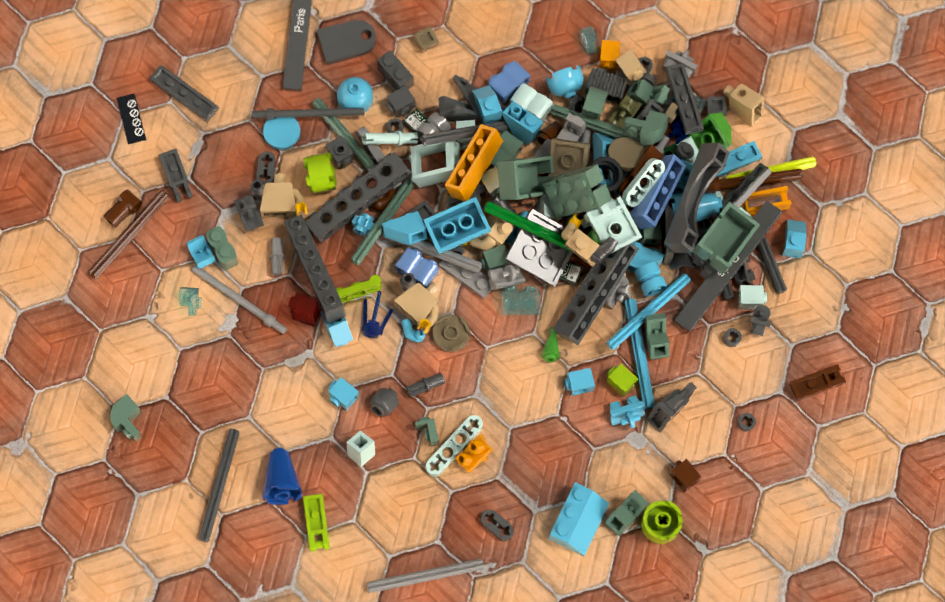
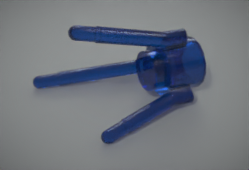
M378 291L372 319L368 320V323L366 298L363 303V326L361 331H364V336L378 339V336L383 334V330L393 312V309H390L381 326H379L380 323L376 321L382 294L381 291Z

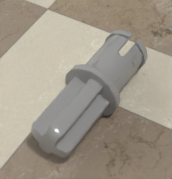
M272 238L270 254L272 274L274 276H281L283 273V259L285 258L283 254V239Z

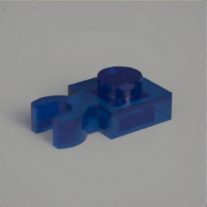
M679 115L676 116L671 125L673 130L669 133V137L671 138L674 135L677 138L676 144H679L689 134L685 135Z

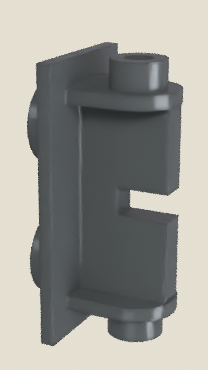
M750 256L734 275L736 285L739 287L747 283L754 285L755 275L748 264L751 262Z

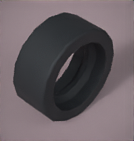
M600 157L592 161L588 166L604 165L611 170L613 183L607 186L609 193L616 190L622 184L623 170L615 159ZM597 184L596 186L591 188V190H595L596 188L601 186V184Z

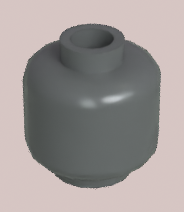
M380 388L370 399L372 412L379 417L389 416L399 405L397 393L390 388Z

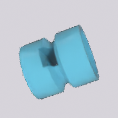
M657 262L647 263L634 271L638 282L642 283L641 289L645 297L656 295L668 287L665 279L659 276L661 270Z

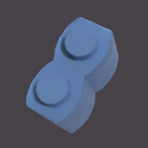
M516 61L508 62L502 68L501 73L498 75L494 74L489 79L488 86L490 85L497 98L504 104L511 99L522 83L527 85L530 82L531 75Z
M407 248L395 264V271L402 276L405 273L413 274L416 284L420 283L425 288L437 276L439 268L434 260L423 258L421 252L414 248L412 250Z

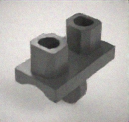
M252 194L234 200L246 232L264 226Z
M758 305L754 309V317L750 316L749 322H752L750 333L763 336L765 326L770 327L771 321L767 319H769L771 312L766 305Z

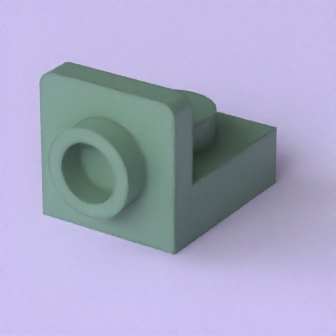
M429 417L418 419L415 422V429L427 428V430H424L426 442L430 441L431 447L439 446L435 420Z

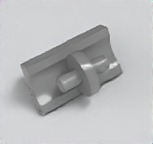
M686 49L684 53L677 50L676 54L668 50L662 70L665 71L667 66L684 63L688 78L695 75L698 65L692 63L694 58L688 56L690 50Z
M509 264L503 268L488 271L490 278L488 283L492 290L523 284L526 281L521 274L520 268L515 265Z
M625 272L605 302L607 307L612 310L617 301L622 303L623 299L629 300L632 297V294L629 292L631 286L628 285L629 280L625 277Z

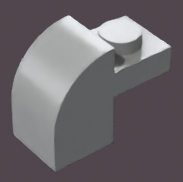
M569 113L557 139L579 142L586 129V122L579 116Z

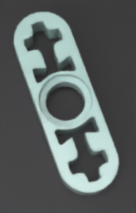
M651 158L646 162L623 192L622 200L624 204L631 207H636L640 204L665 170V165L661 160ZM654 164H656L657 167L656 171H654ZM646 177L647 184L641 188L640 180ZM631 194L634 198L633 201H631V198L629 197Z

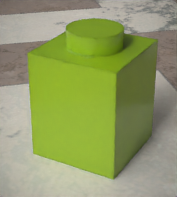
M622 364L618 367L613 366L607 373V383L623 397L626 396L638 381V378Z

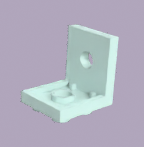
M618 197L616 200L612 198V200L600 208L588 210L583 215L584 221L581 224L583 229L592 226L601 244L609 236L614 238L618 242L615 251L642 238L621 197ZM611 225H618L621 232L619 234L612 233L610 230Z

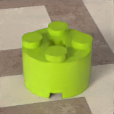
M330 152L303 158L304 167L308 172L306 182L311 193L337 190L336 173L334 166L330 163V161H333Z
M655 501L646 508L641 520V528L644 535L650 541L658 544H665L674 540L682 528V513L678 506L670 501ZM664 519L666 521L665 524L660 525L658 523L659 520L661 521Z

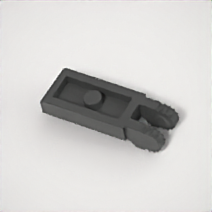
M177 148L159 154L177 202L182 201L180 192L177 189L181 186L185 187L186 195L189 198L193 197Z

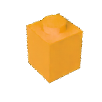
M602 40L599 68L605 70L618 69L616 59L620 55V41Z

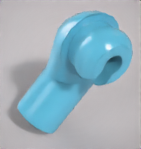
M410 319L401 321L407 339L416 343L423 341L425 338L424 331L413 329Z

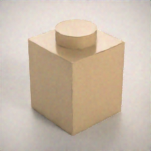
M631 49L616 59V62L631 83L641 79L647 72Z

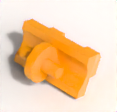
M479 435L468 444V447L462 453L456 456V460L460 466L464 467L467 473H471L481 462H485L488 459V454L493 449L486 443L485 437Z

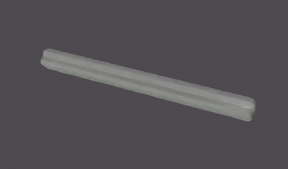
M392 240L476 273L482 269L481 262L450 250L438 254L435 246L426 241L407 245Z
M475 559L367 582V590L369 593L479 571L484 569L482 559Z

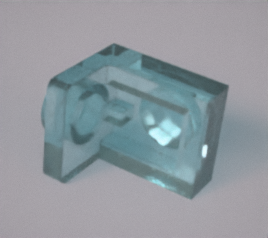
M180 287V305L188 306L189 316H196L198 309L202 307V297H199V288Z

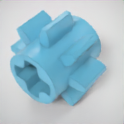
M361 213L360 216L355 215L351 222L352 226H354L353 231L358 235L366 236L375 224L373 223L374 218L366 213Z

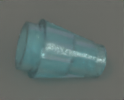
M593 26L580 29L578 36L587 55L597 53L596 30H594Z

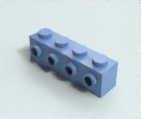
M675 154L663 157L662 162L665 165L663 174L640 204L633 207L630 213L634 223L640 229L656 227L686 168V165Z

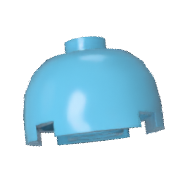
M576 66L577 69L575 70L572 67H568L554 72L551 79L546 77L545 80L549 90L554 95L566 97V99L575 96L576 92L581 89L584 81L580 66Z
M350 77L344 80L339 85L336 94L340 108H364L365 112L370 109L374 100L372 87L366 80L360 77Z

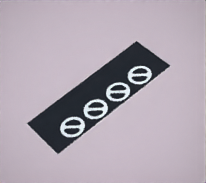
M135 93L118 97L117 102L128 145L145 141L146 136Z

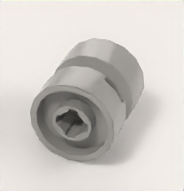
M433 112L428 117L427 123H422L416 129V133L421 139L423 134L451 130V126L438 112Z

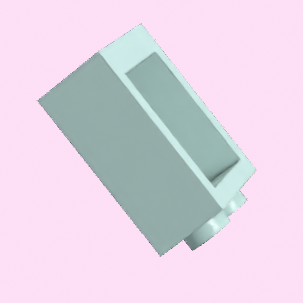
M454 140L426 146L423 144L412 146L411 154L409 155L412 170L410 171V178L412 182H415L419 188L446 182L460 160V145ZM446 151V167L422 173L421 157Z

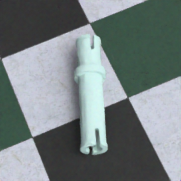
M396 131L395 133L362 134L363 137H366L362 138L364 145L395 144L401 146L402 144H417L418 140H414L418 139L416 132L402 133L401 131Z

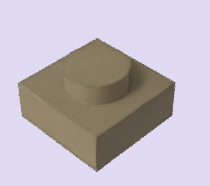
M431 27L414 34V38L422 52L439 45V41Z
M673 102L664 112V114L668 115V123L670 124L677 116L675 111L678 106Z

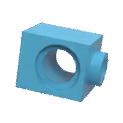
M591 368L569 372L567 379L564 380L566 390H570L571 396L592 392L595 389Z

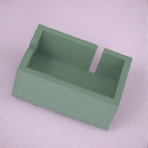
M532 156L498 161L500 200H518L546 195L542 183L553 176L537 177V173H554L553 156Z
M598 164L554 175L542 183L556 218L597 209L612 200L606 183L593 191L591 190V188L604 180Z
M729 202L697 243L693 253L705 262L707 259L710 260L709 265L723 274L739 255L760 224Z

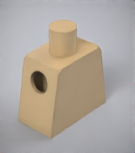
M740 84L736 89L731 85L724 89L723 94L729 98L730 110L750 127L764 115V97L744 84Z

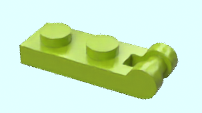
M373 275L368 281L362 283L355 282L350 287L344 289L340 287L336 288L342 303L380 291L382 288L381 278L378 275Z
M323 494L303 496L310 552L316 551L319 548H324V550L330 549ZM322 535L323 540L315 541L314 536Z

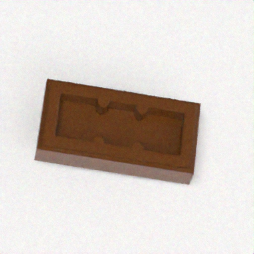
M652 144L647 145L630 176L634 179L649 159L656 158L662 161L664 155ZM654 164V171H656L657 167L656 164ZM646 177L640 180V185L643 187L647 184Z

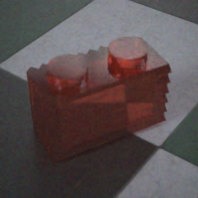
M297 292L295 297L292 296L288 304L292 320L314 327L320 313L318 299L310 298L306 294L303 295Z

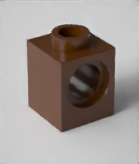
M687 459L683 462L679 460L671 466L673 470H671L670 476L684 493L698 483L702 477Z

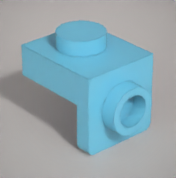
M204 235L186 243L199 269L216 261Z

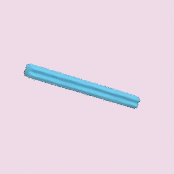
M685 273L682 274L609 339L607 346L611 350L617 348L646 322L647 315L655 314L691 281L690 277Z
M632 298L625 300L628 323L638 315L636 300ZM640 326L631 334L641 397L645 404L644 409H652L655 407Z

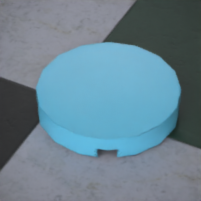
M294 117L275 118V120H267L264 124L263 134L265 141L272 148L287 150L299 141L301 130L298 121Z

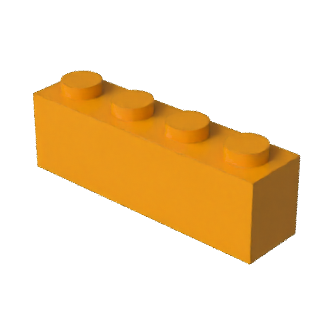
M483 124L479 126L445 184L451 197L464 202L470 199L503 143V139L497 129Z

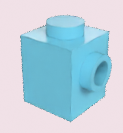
M342 377L338 381L334 380L328 388L329 400L338 407L340 405L346 411L359 397V391Z

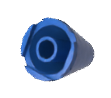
M275 448L269 454L262 493L263 500L267 499L269 504L285 505L288 504V500L294 499V502L302 497V489L290 454L284 448Z

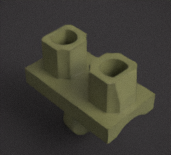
M626 95L609 118L608 123L625 129L626 118H634L642 104Z

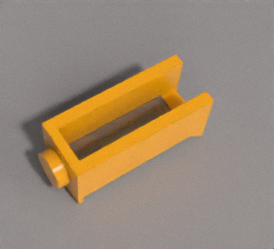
M783 186L753 192L740 207L751 216H754L766 200L780 210H790L792 203L787 198L788 187Z

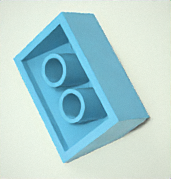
M476 197L423 220L438 254L491 232V228Z
M575 482L549 535V540L585 556L609 503L593 490Z

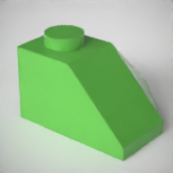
M712 113L702 120L703 132L684 135L686 139L692 137L698 150L701 143L719 142L724 148H728L732 144L731 126L722 113Z

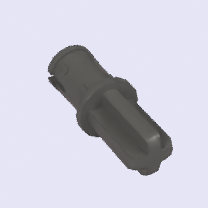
M439 372L426 379L423 377L422 381L408 386L406 390L408 395L413 397L425 391L430 392V389L445 384L442 373Z

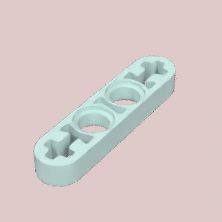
M472 415L468 417L427 461L426 471L430 476L437 477L441 475L456 459V456L481 432L483 422L479 416ZM471 421H472L473 423L477 421V422H478V424H477L478 428L473 427V428L470 430V434H472L471 436L469 435V433H468L467 431L463 430V428H465L466 430H468V429L470 428V426H471L470 422H471ZM463 434L467 440L465 443L459 444L455 440L456 436ZM450 448L454 454L452 457L446 458L442 454L443 450ZM437 456H439L442 461L446 462V464H443V462H441L438 465V471H431L430 464L435 465L439 461V458H436Z

